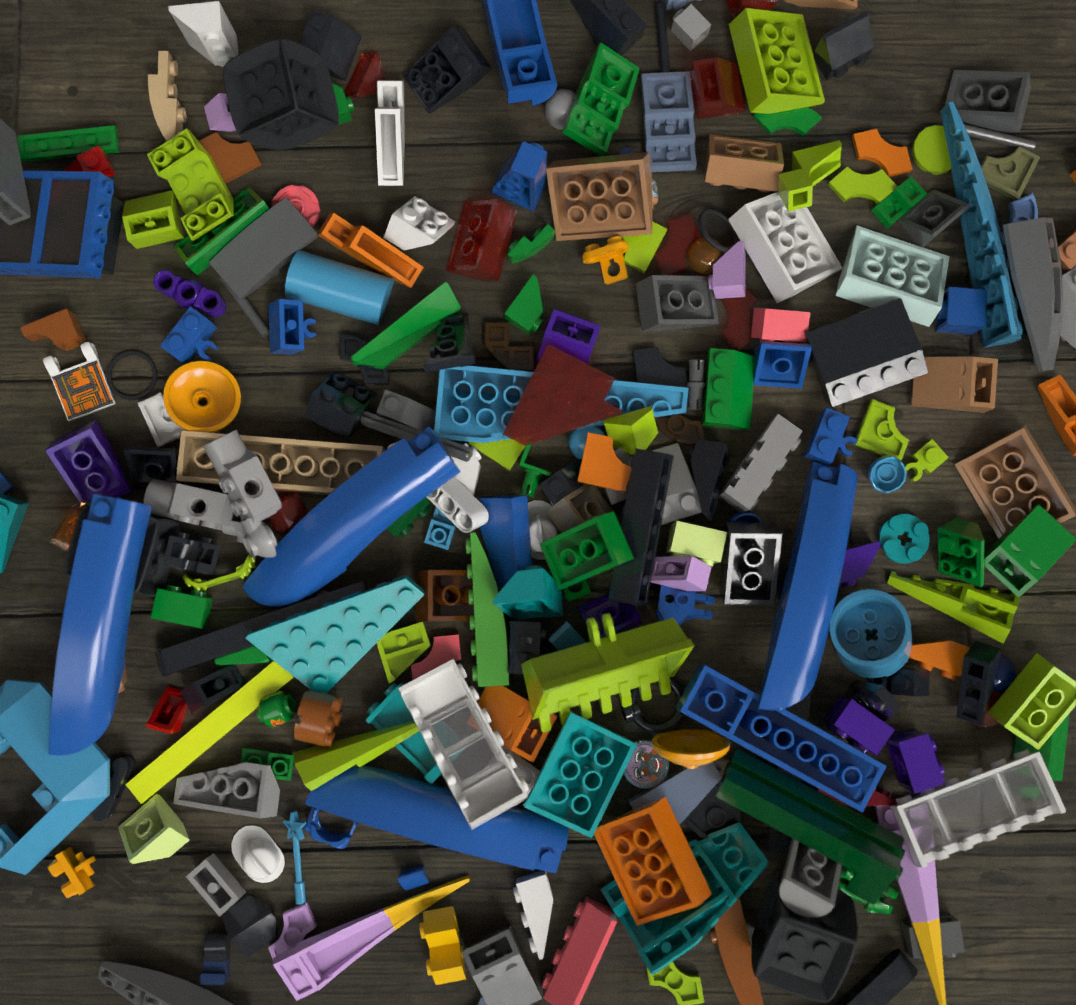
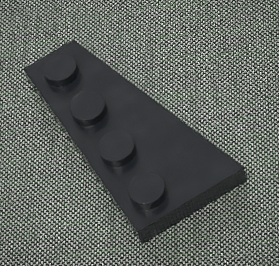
M855 680L849 685V688L853 691L851 694L852 698L861 706L864 705L869 712L883 722L901 708L898 702L882 685Z

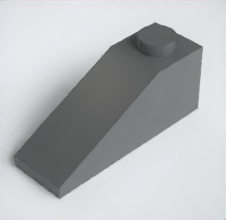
M385 390L376 412L379 416L422 431L427 427L434 431L436 410L407 397Z

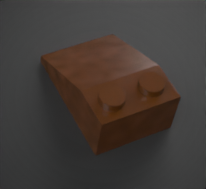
M467 570L416 571V584L425 593L416 603V621H470V615L474 614V604H469L468 590L473 589V579H468Z

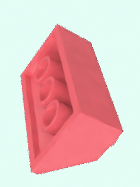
M587 896L583 903H578L574 912V916L577 918L573 926L568 925L563 936L565 944L562 950L557 949L552 960L554 968L551 974L546 973L541 984L543 998L551 1005H580L617 923L615 912L612 908Z

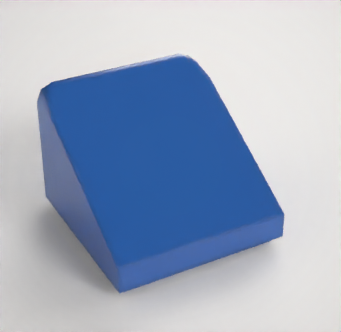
M424 865L401 871L397 878L404 890L414 889L429 883Z

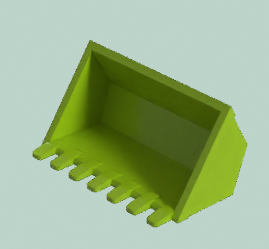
M603 614L602 623L605 638L601 639L595 619L589 618L586 620L590 642L530 659L521 664L531 706L532 720L538 718L541 731L547 732L551 730L549 714L559 712L560 721L563 725L570 712V708L576 706L580 708L581 717L589 719L592 717L590 702L598 699L602 713H609L612 711L610 696L619 693L621 705L628 707L632 705L630 690L639 687L641 700L647 701L652 698L650 684L657 681L659 682L660 693L662 695L670 694V677L675 676L693 649L694 644L686 637L674 617L615 634L610 614Z

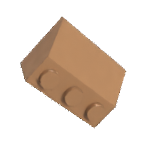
M709 134L704 171L705 182L714 186L731 185L737 189L754 188L761 192H778L779 174H782L784 167L781 143Z

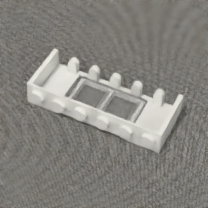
M454 659L398 689L471 830L526 800L528 797L526 792L529 791V788L522 776L518 778L513 770L517 766L510 753L505 755L501 748L504 742L499 732H493L488 724L492 720L485 708L480 709L476 702L479 700V696L473 685L468 687L464 679L467 677L463 666L461 663L456 665Z

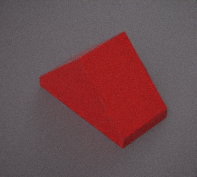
M169 686L166 687L146 723L147 728L169 734L181 731L188 708L180 693L182 690Z

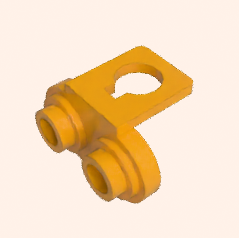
M621 236L609 238L607 240L608 244L601 248L599 244L589 245L585 247V252L582 255L583 263L590 264L600 261L604 283L607 285L628 278L623 253L629 251L628 242L622 240ZM612 259L620 266L619 274L614 277L608 273V268L611 265L610 260Z

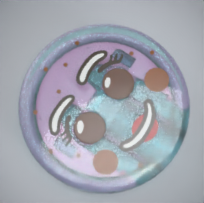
M639 739L633 741L637 746L623 774L632 785L639 788L647 789L659 785L668 773L669 761L654 751L652 740Z

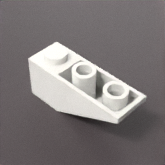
M541 870L517 878V887H513L517 903L522 902L524 912H521L524 927H529L532 934L531 937H528L532 953L537 952L539 960L543 959L553 905V892L547 873Z

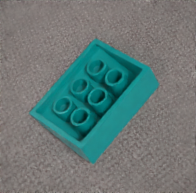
M569 712L524 803V807L592 838L637 744L611 729Z

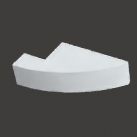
M378 80V107L375 109L378 186H403L405 134L404 80Z

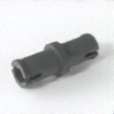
M689 359V381H686V387L689 388L687 409H703V387H706V382H703L704 359Z

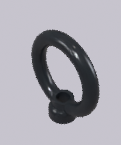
M670 677L671 690L674 692L678 703L684 690L677 680ZM639 687L630 690L631 706L623 707L620 704L626 723L633 721L639 728L650 733L670 731L684 717V713L676 709L672 717L665 722L652 723L645 720L641 716L637 703L640 693Z

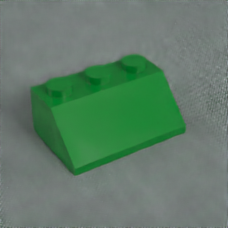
M715 348L708 350L705 361L704 382H706V387L703 389L702 427L751 430L755 371L754 356L736 350Z

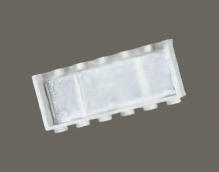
M1026 749L1013 754L1015 758L1006 762L1005 758L991 762L992 768L983 771L981 767L966 772L968 777L959 780L958 776L944 781L945 786L937 789L933 787L921 791V795L914 798L911 795H906L896 799L897 804L890 808L895 815L911 853L914 867L924 868L927 866L926 863L933 860H943L948 858L951 853L959 850H969L973 848V845L982 841L995 840L1000 834L1018 831L1023 825L1045 820L1044 817L1065 813L1066 809L1040 752L1030 753Z

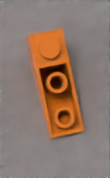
M950 640L912 644L908 660L911 659L918 662L917 667L924 670L932 671V668L941 671V676L955 680L956 677L962 676L964 655L970 647Z

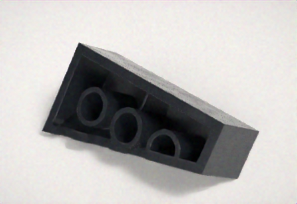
M570 0L575 10L581 16L585 28L589 30L596 47L601 42L622 56L644 35L646 23L624 0Z

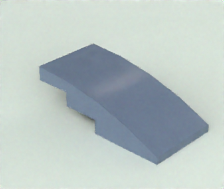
M690 71L641 74L645 152H649L651 172L696 170L694 106Z

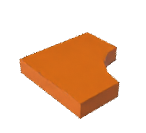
M588 432L577 482L627 493L626 487L630 480L632 467L623 464L616 457L613 449V437Z

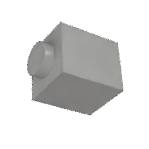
M691 4L685 10L682 8L674 15L671 31L691 51L708 36L711 24Z

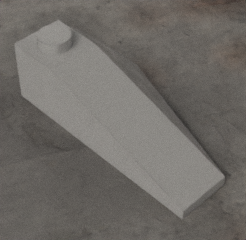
M245 762L177 778L173 804L255 818L277 816L280 789L270 765Z

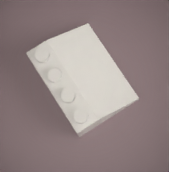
M778 192L745 204L728 219L740 241L744 242L747 253L777 303L802 292L843 269L808 208L805 207L788 212Z

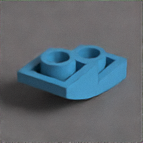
M437 507L431 519L424 543L448 550L456 525Z

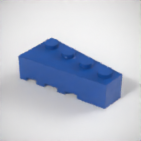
M523 141L501 168L490 193L535 212L546 187L547 151L537 143L531 142L528 144Z

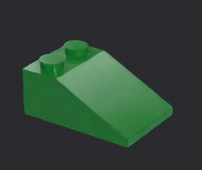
M614 511L597 516L540 543L559 591L634 559Z

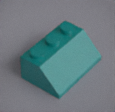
M528 566L526 570L517 571L493 599V604L514 621L563 616L562 590H558L555 580L540 566Z

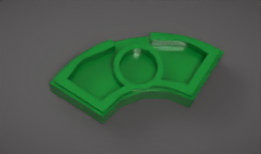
M804 107L771 114L755 113L753 119L769 135L777 130L789 129L804 136L821 121L822 117L814 110Z

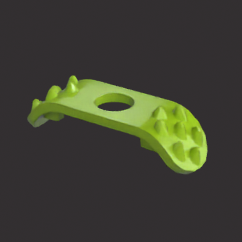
M249 554L245 563L236 567L235 573L210 581L206 579H193L187 574H184L182 578L188 587L191 586L198 591H206L207 588L238 578L244 579V576L249 577L252 568H255V557Z

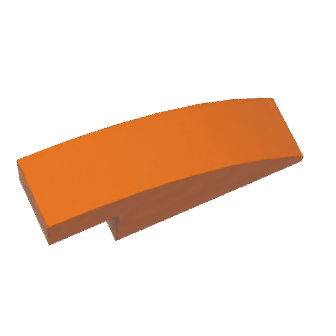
M335 213L328 215L317 233L318 236L361 263L409 288H412L423 269V266L363 225L354 227Z

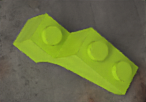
M840 140L792 152V171L779 174L778 195L788 212L812 206L813 186L841 166L842 143Z

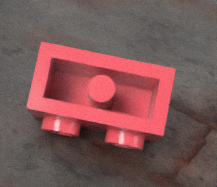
M754 308L751 337L759 338L760 342H775V340H782V343L796 344L797 342H807L804 332L808 331L810 312Z

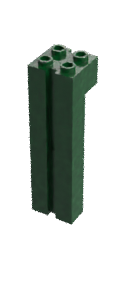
M737 748L735 749L725 766L715 797L851 869L855 874L846 885L845 890L873 905L880 897L884 898L891 882L893 880L897 881L903 871V867L900 864L905 854V850L902 849L904 837Z

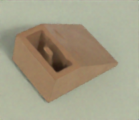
M924 357L928 373L912 380L911 406L985 413L995 408L998 359L983 357Z

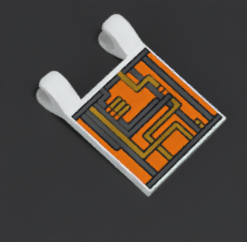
M85 342L80 346L87 361L61 371L56 357L48 356L43 359L68 421H73L116 404L98 359L96 347L90 342Z

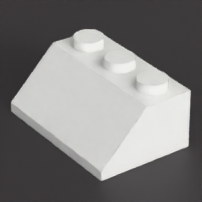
M219 1L169 6L170 14L189 45L215 66L224 67L229 60L239 55L237 35Z

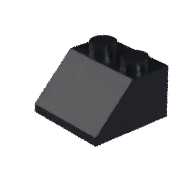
M311 9L299 43L311 48L322 56L331 77L346 81L361 40V35L334 16Z
M867 12L823 34L813 56L826 80L834 76L839 78L848 72V68L854 65L859 67L869 60L874 44Z

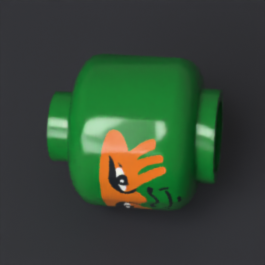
M284 691L271 693L260 699L259 708L256 710L257 717L260 722H264L268 727L273 728L283 725L293 719L294 713L297 710L296 702L292 695Z

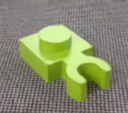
M931 439L911 455L916 462L906 464L905 469L908 471L911 468L915 471L914 477L910 479L911 482H914L922 477L923 470L930 474L949 457Z

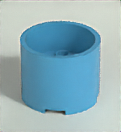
M872 589L856 591L842 599L832 613L830 620L831 639L838 658L852 673L864 678L887 677L896 673L907 662L912 650L911 623L904 606L892 595ZM870 634L871 636H873L876 634L877 640L875 641L871 639L868 642L867 635Z

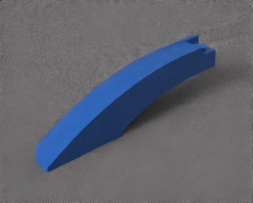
M356 764L313 791H310L305 801V804L387 832L530 870L535 868L557 873L562 850L565 851L568 839V827L534 811L515 806L471 830L450 788L434 783L430 784L428 781L418 779L417 777L369 765L359 767Z

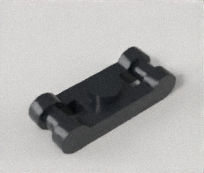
M126 755L117 758L113 762L112 766L115 772L113 777L110 778V795L92 812V818L95 821H103L115 813L126 788L125 784L128 783L136 764L133 756Z

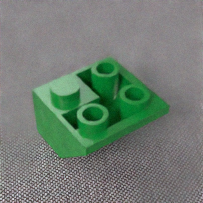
M955 518L938 527V573L982 587L984 586V538L979 525Z

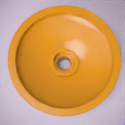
M195 361L179 367L171 374L164 387L163 400L167 414L180 428L186 431L214 433L225 428L234 420L240 408L241 393L236 379L227 369L213 362ZM200 400H206L208 402L205 406H201L198 404Z
M677 729L656 735L652 740V747L658 755L668 761L683 765L688 769H695L723 757L730 749V740L714 731Z

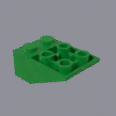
M1038 504L984 552V566L1019 598L1038 582L1075 543L1076 537Z

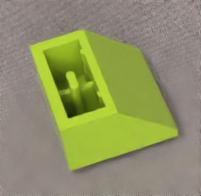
M173 190L125 201L122 218L127 241L136 249L184 238Z

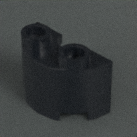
M174 531V536H169L163 562L164 566L214 575L220 550L219 545H214V539L199 537V541L189 539L190 534Z

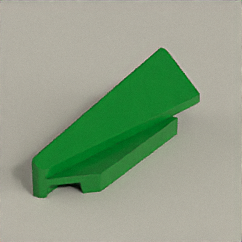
M444 282L351 357V363L354 366L359 364L384 369L437 330L441 324L440 320L461 309L449 284Z

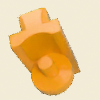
M69 847L55 856L56 859L48 866L52 876L57 877L65 872L70 881L61 886V890L66 898L76 894L81 895L95 886L89 877L95 873L90 866L91 863L96 861L94 856L86 859L82 851L75 854L72 848Z

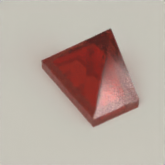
M377 52L362 53L344 92L346 97L360 98L378 93L377 81L385 80L380 55Z

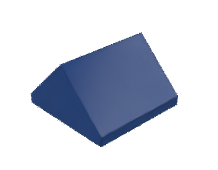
M761 341L755 348L754 385L802 389L812 346L810 344Z

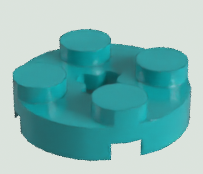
M899 514L890 517L880 526L877 542L879 541L881 550L884 553L883 555L888 560L899 564H907L920 560L926 553L930 539L929 529L919 518L910 514ZM905 532L909 542L902 546L901 540L897 539V537Z

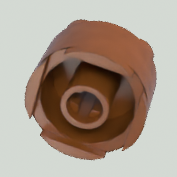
M306 691L298 709L297 715H300L299 724L295 723L294 739L332 747L335 738L334 727H339L342 719L340 709L343 698L317 691Z

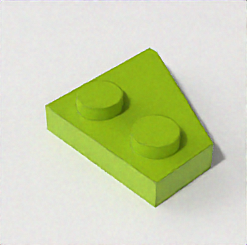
M424 621L387 632L377 642L389 683L393 682L430 647L431 644Z

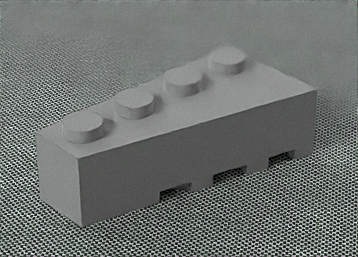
M777 414L774 416L723 487L719 498L738 512L751 511L759 501L757 498L761 492H765L772 483L773 479L771 477L776 470L779 472L787 462L785 457L790 450L793 452L802 439L799 436L802 430L781 415Z

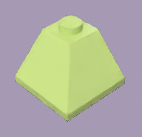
M159 794L153 796L118 827L129 862L132 864L170 857L189 841L183 822Z

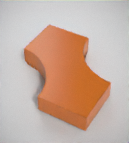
M877 129L853 134L852 141L857 160H868L876 163L889 177L912 171L907 146L897 147L888 144L879 135Z

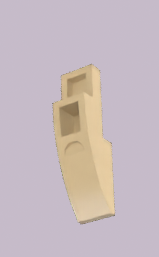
M158 51V74H148V90L155 120L162 135L168 141L183 131V123L186 122V110L177 100V86L174 84L175 76L178 75L177 61L173 59L169 51Z

